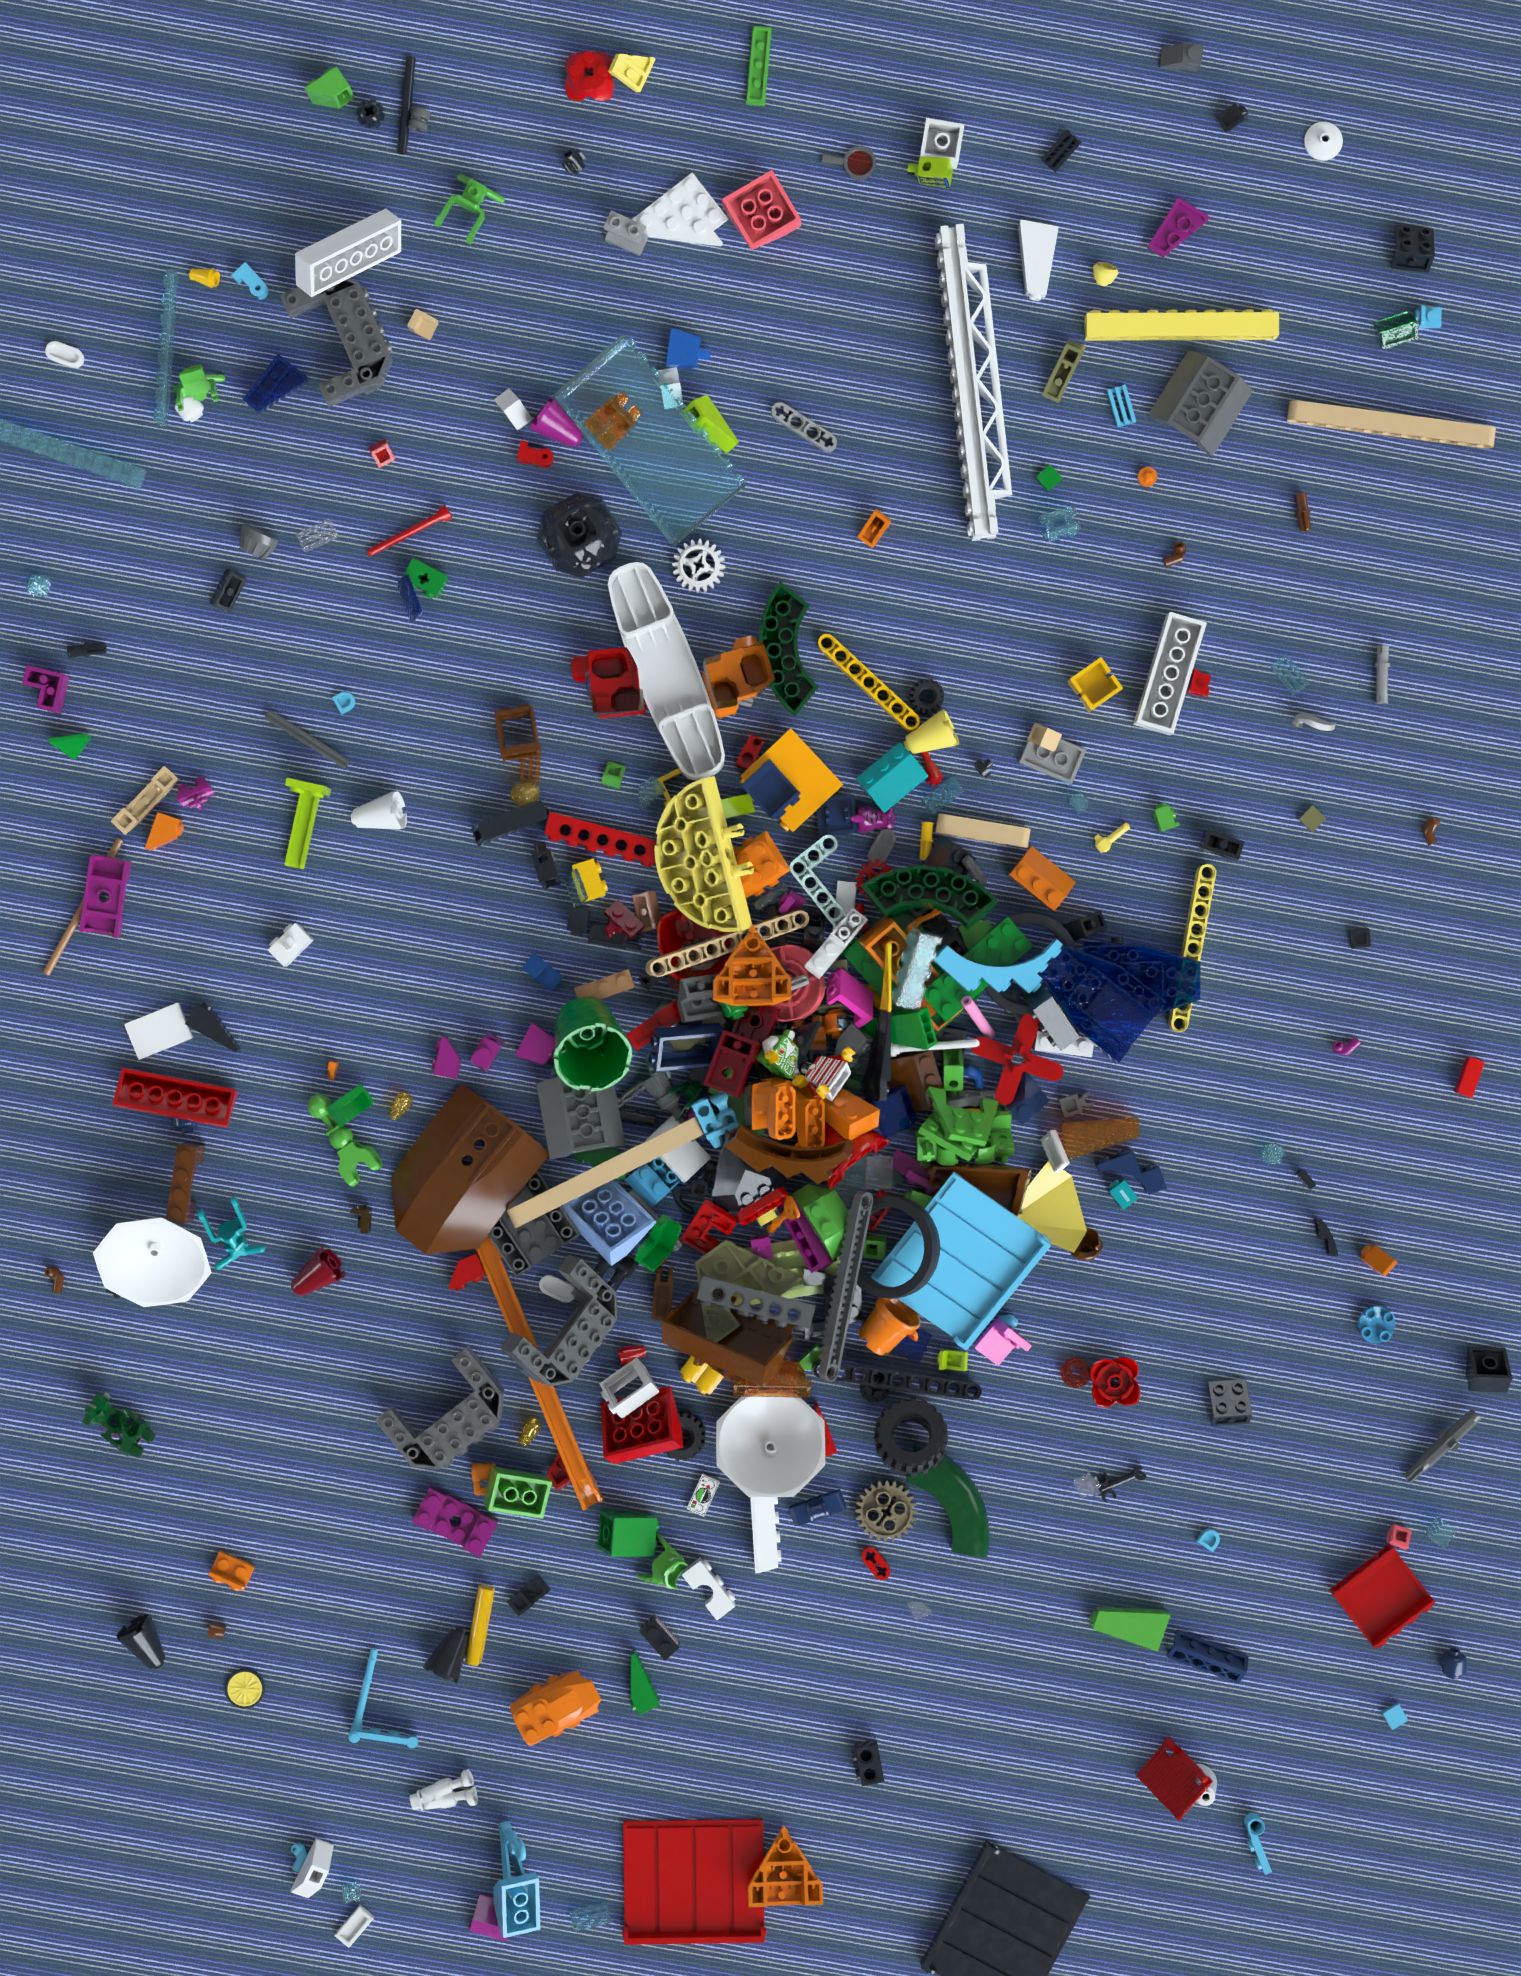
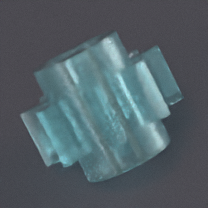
M34 574L28 578L26 588L32 597L37 595L39 598H42L50 592L49 586H51V583L45 574L42 576Z
M1277 1143L1263 1146L1264 1151L1260 1152L1261 1160L1263 1162L1267 1161L1268 1165L1282 1162L1281 1157L1285 1156L1283 1147H1278Z

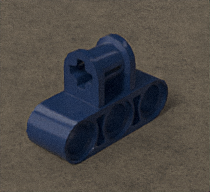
M840 1489L788 1507L794 1526H801L809 1522L813 1523L815 1520L830 1517V1515L847 1508Z

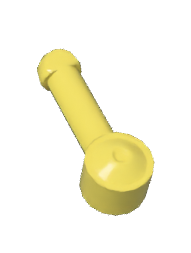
M1124 823L1108 837H1101L1097 834L1094 837L1096 841L1095 847L1100 853L1107 852L1112 845L1111 843L1130 829L1129 824Z

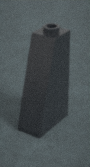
M539 800L478 822L471 828V831L479 847L545 821L548 818L549 811L546 804Z

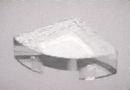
M912 1600L907 1602L915 1621L932 1614L928 1605L921 1601Z

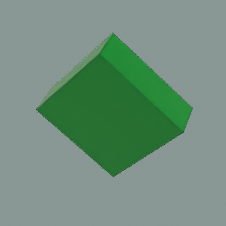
M1051 464L1035 477L1047 492L1063 479Z

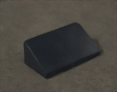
M226 569L209 603L230 613L247 579Z

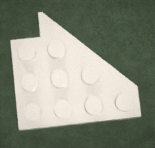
M691 173L632 220L647 226V235L650 238L722 246L723 242L714 230L725 223L728 218L696 176Z

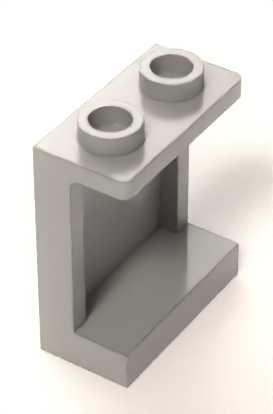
M610 211L604 225V230L608 231L605 241L641 256L648 240L647 226L614 211Z

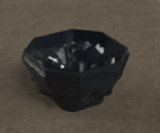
M576 492L543 511L537 539L556 571L583 578L616 558L622 531L603 499ZM576 528L582 530L580 534H575L574 531Z

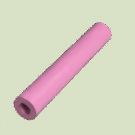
M970 996L963 997L961 1004L983 1036L993 1039L995 1031Z

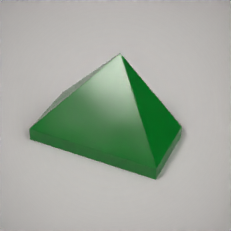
M86 733L48 738V741L63 753L76 760L92 738L91 735Z

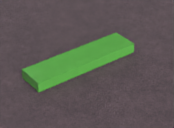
M753 26L746 95L747 105L765 106L771 27Z

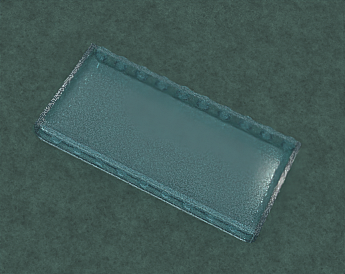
M621 335L558 390L553 397L671 545L675 547L745 488L744 482L746 480L739 472L736 474L733 471L732 467L734 465L727 457L725 459L722 457L720 447L715 442H710L708 432L703 427H698L695 423L698 421L691 412H686L683 408L685 406L684 402L679 397H674L671 393L673 391L672 387L667 382L663 383L659 378L661 376L660 372L654 366L651 368L647 363L649 359L644 352L641 351L639 353L635 348L637 344L633 338ZM614 399H615V400L627 411V413L635 420V422L637 423L635 426H634V424L625 416L626 411H623V412H622V411L613 403V400H614ZM610 402L619 411V413L611 417L603 409ZM600 411L609 418L610 422L608 424L605 423L604 418L598 415ZM624 418L633 427L628 434H625L619 427ZM614 426L624 435L622 439L612 430Z

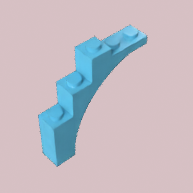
M1053 939L1044 951L1036 957L1019 964L1003 967H992L974 963L958 955L947 945H944L932 960L966 991L971 989L974 991L981 982L979 980L982 978L996 992L1001 990L1004 992L1011 985L1009 981L1012 979L1026 993L1031 991L1034 993L1041 986L1040 981L1042 980L1037 973H1042L1049 964L1047 962L1051 957L1055 958L1061 952L1060 947L1063 944L1057 939Z

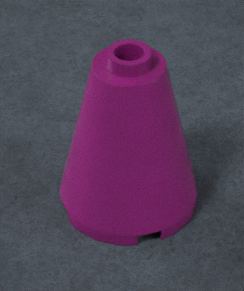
M550 396L546 401V405L542 406L531 422L529 428L571 448L574 445L578 447L584 438L581 436L583 431L557 401Z

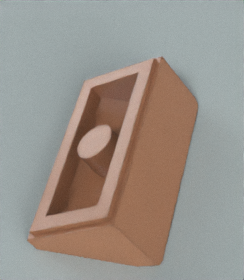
M648 891L632 895L636 916L645 924V928L641 932L656 930L661 919L656 892Z

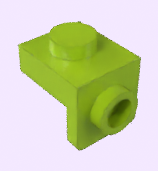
M941 1350L937 1357L939 1370L967 1371L968 1351Z

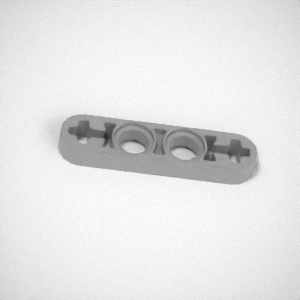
M782 402L773 405L771 415L774 420L825 452H832L836 448L837 439L833 434ZM783 408V413L787 416L789 412L792 414L788 417L787 422H785L786 417L782 414L777 416L775 409ZM792 418H800L802 421L801 425L793 427L790 423ZM813 427L817 430L818 434L816 437L811 438L807 435L809 428ZM821 433H823L822 438L825 440L832 439L833 446L825 447V442L821 439L820 443L816 441L820 438Z

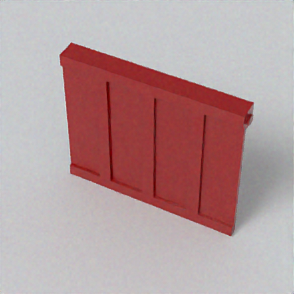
M763 1819L636 1820L623 1822L625 1925L622 1937H624V1945L765 1943L764 1907H748L747 1891L749 1883L764 1859Z

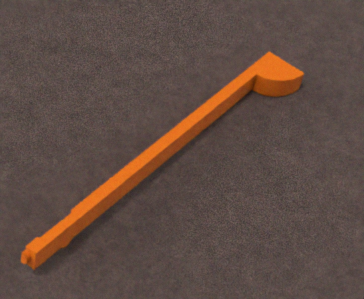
M487 1236L480 1248L476 1250L510 1334L512 1332L525 1337L539 1350L503 1263V1257L489 1236ZM528 1377L582 1510H587L590 1505L602 1502L604 1500L594 1476L587 1468L555 1387L546 1386Z

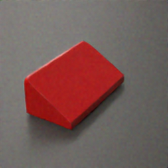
M1466 1056L1454 1092L1473 1098L1485 1062Z

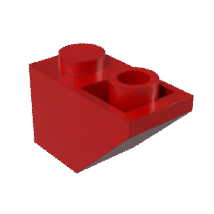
M478 1252L458 1261L449 1284L450 1290L455 1288L458 1291L467 1287L465 1283L470 1281L476 1283L484 1279L483 1275L486 1273Z

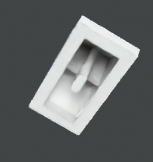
M510 388L494 399L517 431L533 420Z

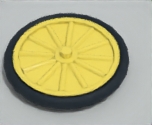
M248 1668L239 1669L228 1677L225 1684V1694L232 1705L241 1709H249L262 1701L265 1695V1683L258 1672Z

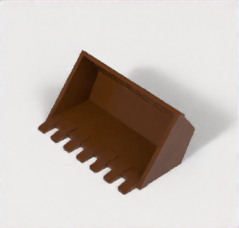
M699 1286L694 1293L691 1292L662 1320L661 1343L693 1356V1364L695 1366H703L707 1362L713 1365V1370L717 1371L718 1368L725 1370L724 1378L727 1380H733L735 1376H739L761 1387H764L775 1378L786 1351L794 1338L791 1335L794 1328L792 1324L787 1323L786 1327L784 1326L781 1331L776 1328L777 1324H775L773 1319H770L768 1324H765L762 1320L756 1319L757 1315H754L753 1318L739 1315L737 1311L730 1308V1312L740 1326L719 1342L708 1339L706 1337L702 1305L700 1300H697ZM732 1296L731 1302L735 1304L737 1298Z

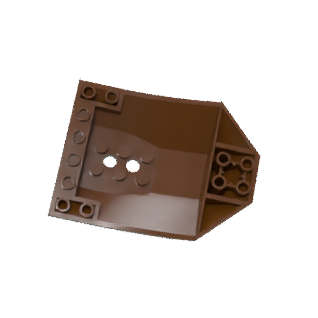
M461 1084L418 1137L391 1177L396 1232L425 1255L480 1248L514 1199L549 1157L548 1151L494 1106ZM479 1140L485 1142V1147L482 1150L474 1148L475 1143ZM469 1155L473 1158V1163L470 1166L462 1164L464 1156Z

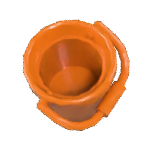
M878 1297L874 1309L859 1328L858 1335L861 1340L865 1337L868 1341L866 1346L871 1351L879 1355H884L885 1353L888 1355L907 1335L913 1341H918L916 1330L920 1327L921 1321L917 1312L899 1299Z

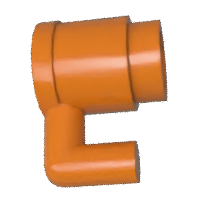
M472 1463V1480L475 1495H485L487 1487H481V1481L489 1480L491 1468L496 1467L495 1463Z

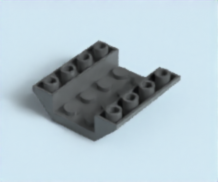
M1188 350L1148 414V417L1162 426L1167 423L1197 442V448L1213 456L1253 390L1239 375L1209 356Z
M560 1077L536 1084L550 1159L568 1157L571 1153L601 1148L609 1150L626 1147L614 1085L600 1091L591 1092L590 1089L577 1090L565 1084Z
M539 1171L529 1180L507 1210L550 1189ZM559 1206L517 1228L514 1227L506 1210L488 1236L515 1277H518L533 1265L578 1237L580 1233L563 1207Z

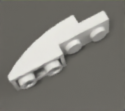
M852 908L804 968L820 979L868 919Z

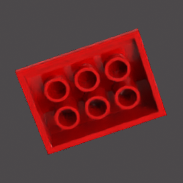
M670 1386L659 1388L658 1394L624 1418L610 1411L608 1407L609 1401L601 1403L603 1457L613 1464L683 1448L682 1428ZM626 1397L617 1399L618 1403Z

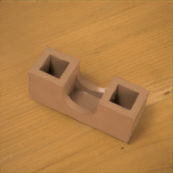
M630 969L576 987L574 990L577 998L592 997L600 1000L635 988L636 986Z

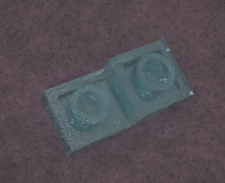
M952 776L921 801L931 815H934L965 790L955 776Z

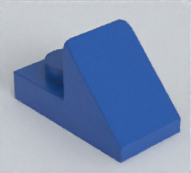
M535 953L531 955L522 967L550 991H553L564 977Z

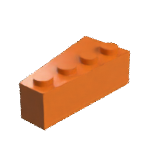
M807 1085L804 1086L803 1094L808 1098H813ZM843 1088L840 1089L833 1101L827 1098L822 1099L825 1103V1121L845 1139L853 1140L879 1126L880 1109Z

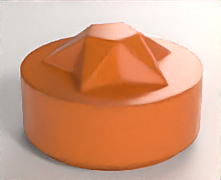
M1144 467L1139 471L1137 480L1141 486L1150 487L1156 482L1157 473L1151 467Z

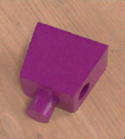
M531 1023L515 1055L546 1065L549 1058L554 1060L555 1038L537 1024Z
M488 1032L472 1055L470 1063L487 1073L505 1041Z

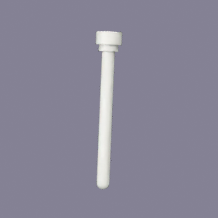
M977 1039L938 1042L928 1050L977 1047L980 1042ZM891 1043V1057L897 1056L900 1052L925 1051Z

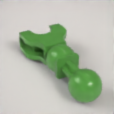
M313 1095L307 1103L308 1112L315 1118H321L328 1128L329 1132L325 1135H329L330 1144L339 1150L337 1152L340 1157L339 1173L349 1186L354 1187L360 1181V1176L356 1170L358 1162H364L371 1170H379L382 1168L383 1162L374 1148L361 1145L357 1139L353 1141L352 1131L348 1127L342 1126L340 1128L326 1110L332 1105L331 1100L326 1095Z

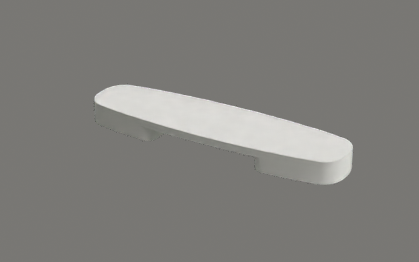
M639 562L623 565L614 570L610 575L608 588L624 647L628 648L638 667L639 687L643 689L646 705L681 773L688 779L695 781L717 774L724 766L725 753L714 710L694 656L673 612V608L651 568Z

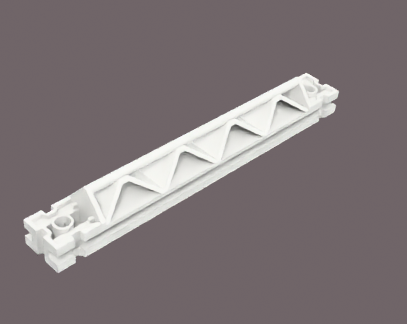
M956 224L952 228H948V225L940 226L939 233H936L935 249L939 250L937 257V267L941 269L939 285L944 290L943 295H941L942 307L946 308L943 320L944 326H948L945 336L946 345H950L948 363L952 364L950 372L951 384L954 383L952 400L957 405L956 410H954L955 422L958 421L959 423L956 435L957 441L961 440L958 453L959 459L963 460L961 478L965 479L963 486V496L967 498L965 515L970 518L967 525L968 536H971L972 541L980 540L981 538L994 539L998 534L995 499L1012 495L987 267L986 264L968 262L964 224ZM979 272L981 286L972 275L973 273ZM967 285L982 298L971 320ZM982 307L984 309L987 341L974 325ZM973 340L988 352V357L978 374L976 373ZM989 362L993 396L980 381ZM979 395L994 407V414L984 431ZM995 417L1000 453L986 436ZM985 450L1000 462L1001 467L990 487ZM1002 473L1004 490H992Z

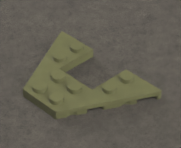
M728 1240L723 1241L695 1262L699 1288L702 1276L732 1284L749 1271L765 1293L781 1296L803 1280L801 1277ZM715 1289L712 1296L715 1300H721L718 1293L722 1290ZM712 1303L711 1307L702 1305L706 1337L714 1342H719L738 1328L740 1324L731 1312L718 1309L719 1305Z

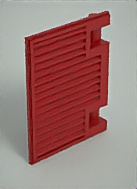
M1166 1737L1164 1743L1138 1772L1136 1777L1180 1821L1211 1785L1213 1780L1174 1743L1175 1741L1172 1738ZM1168 1749L1173 1752L1171 1756L1166 1752ZM1197 1778L1202 1782L1200 1786L1195 1782Z

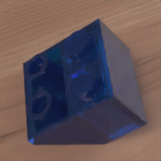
M905 1084L889 1088L887 1100L879 1101L875 1099L872 1102L873 1106L880 1109L878 1127L883 1133L884 1138H888L911 1127L918 1120Z

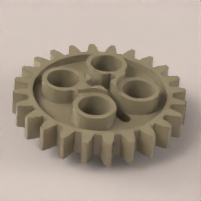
M888 1479L885 1480L884 1484L878 1480L877 1486L871 1482V1489L869 1490L864 1487L866 1494H859L862 1501L856 1500V1504L860 1506L855 1508V1512L860 1513L856 1516V1520H862L858 1524L859 1527L865 1526L863 1533L865 1534L870 1531L869 1538L876 1535L877 1541L883 1537L886 1543L888 1537H890L892 1542H894V1536L896 1535L902 1539L901 1533L908 1534L906 1528H913L910 1521H916L912 1514H916L917 1510L912 1509V1507H915L917 1504L916 1502H910L914 1498L913 1494L907 1496L909 1489L902 1490V1483L897 1487L895 1480H893L892 1484H889ZM882 1493L888 1495V1499L884 1502L878 1500V1496ZM895 1496L896 1499L889 1506L892 1497ZM898 1503L904 1505V1509L901 1512L894 1510L895 1505ZM889 1506L890 1513L886 1512L883 1516L882 1509H887ZM876 1510L878 1515L875 1518H870L868 1512ZM883 1516L880 1525H876V1523H877V1522L880 1520V1518ZM887 1520H893L894 1526L886 1528L884 1523Z

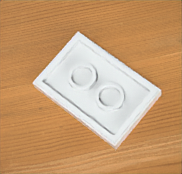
M179 1003L124 1024L138 1060L193 1038L189 1026L185 1025L186 1019Z
M672 1115L645 1141L679 1125V1122L675 1121ZM696 1140L690 1141L660 1156L683 1183L711 1158Z

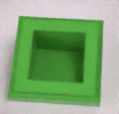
M608 761L601 783L619 789L626 766Z

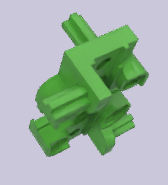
M1000 1103L996 1110L985 1146L977 1145L978 1149L974 1154L976 1163L989 1164L996 1157L997 1162L1005 1164V1162H1008V1156H1014L1011 1111H1005L1004 1106H1001ZM914 1131L917 1161H920V1166L928 1168V1165H931V1160H937L943 1166H955L958 1163V1155L924 1137L918 1131Z

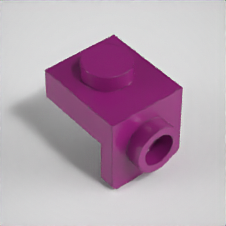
M790 889L787 894L784 893L779 899L778 911L785 914L787 911L800 910L806 899Z

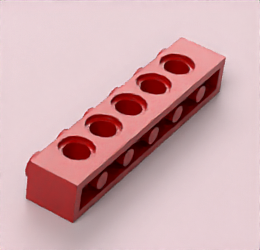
M553 812L549 814L544 832L548 836V840L559 842V839L567 841L566 844L570 846L584 845L585 850L596 852V849L603 850V854L614 857L617 854L621 855L622 860L633 862L636 859L640 860V864L652 867V864L656 865L654 850L657 840ZM564 825L571 827V832L567 836L561 834V827ZM582 830H587L590 833L589 838L585 841L579 838V833ZM601 835L608 837V843L604 846L598 844V837ZM619 840H624L627 843V847L623 851L616 848V843ZM638 845L645 847V853L641 856L636 855L634 851Z

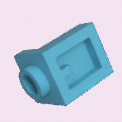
M1420 305L1414 312V322H1417V328H1440L1442 307H1425V305Z

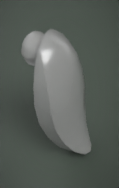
M1307 713L1295 715V719L1292 722L1298 728H1301L1303 723L1322 731L1334 730L1337 723L1329 722Z

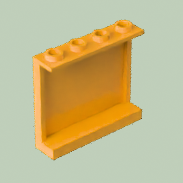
M791 728L740 775L742 778L740 783L743 784L770 759L792 785L800 791L801 794L798 796L800 800L794 806L789 804L784 809L786 813L780 818L781 822L779 824L786 832L789 829L791 832H794L843 785Z

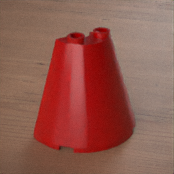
M825 1121V1145L823 1147L846 1140ZM872 1129L851 1140L854 1143L852 1155L847 1161H843L833 1168L832 1176L830 1179L825 1180L828 1188L831 1190L845 1178L844 1172L871 1150L876 1154L889 1144L888 1138Z

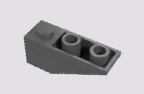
M851 1023L840 1035L834 1056L840 1055L846 1047H850L856 1053L851 1056L853 1058L852 1062L847 1063L849 1068L853 1067L858 1062V1057L870 1049L873 1038L862 1027L858 1028L854 1023Z

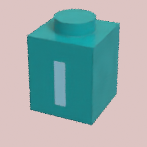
M1124 1179L1114 1180L1107 1190L1123 1210L1138 1199V1196Z

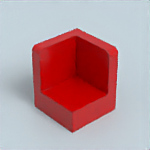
M1198 669L1192 670L1186 693L1203 698L1207 697L1210 690L1208 685L1211 676L1199 672Z

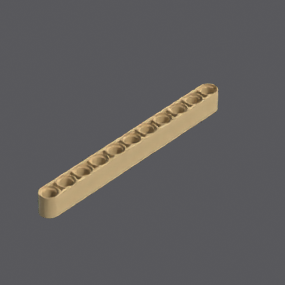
M1297 400L1289 401L1287 422L1485 449L1494 447L1496 432L1495 427Z
M691 1118L507 1210V1213L514 1227L517 1228L702 1136L704 1132L697 1118Z

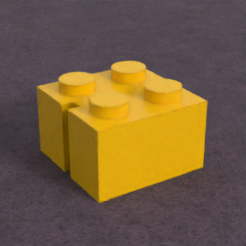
M1102 657L1067 681L1076 695L1081 694L1079 700L1088 712L1123 689L1114 674L1109 678L1105 676L1111 670Z

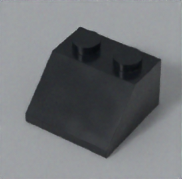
M1468 1346L1466 1379L1469 1391L1508 1392L1512 1381V1374L1506 1348Z

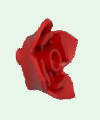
M596 51L577 52L570 55L565 63V71L567 72L565 90L568 98L573 101H582L589 96L597 101L611 99L614 90L611 73L608 72L612 63L611 57ZM592 71L593 76H585V72Z
M1119 1357L1110 1360L1105 1358L1093 1363L1090 1371V1378L1093 1382L1091 1391L1097 1406L1107 1408L1111 1407L1114 1403L1129 1406L1139 1402L1141 1391L1136 1381L1139 1368L1134 1359ZM1118 1377V1384L1115 1385L1113 1383V1385H1110V1379Z

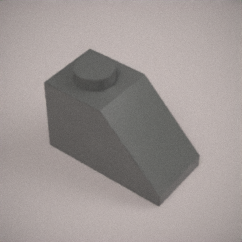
M1181 43L1162 47L1159 68L1198 72L1202 63L1203 45Z

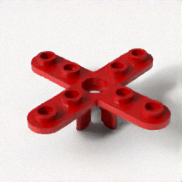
M1030 1014L1022 1016L1012 1046L980 1036L975 1038L979 1040V1046L971 1047L976 1055L1005 1065L995 1091V1098L1002 1105L1010 1104L1013 1101L1023 1071L1050 1081H1058L1063 1076V1067L1059 1063L1030 1053L1039 1028L1037 1025L1039 1020H1034ZM1016 1053L1023 1056V1062L1019 1065L1012 1062L1013 1055Z

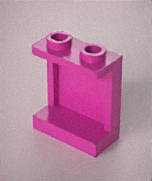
M842 968L831 973L827 978V1003L831 1005L837 1000L854 1012V1025L861 1028L873 1019V992Z

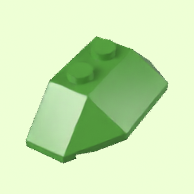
M808 1184L793 1193V1198L830 1258L834 1260L842 1255L840 1249L844 1246L841 1242L845 1240L843 1233H846L847 1230L844 1227L848 1225L846 1218H849L850 1215L847 1213L848 1209L836 1190Z

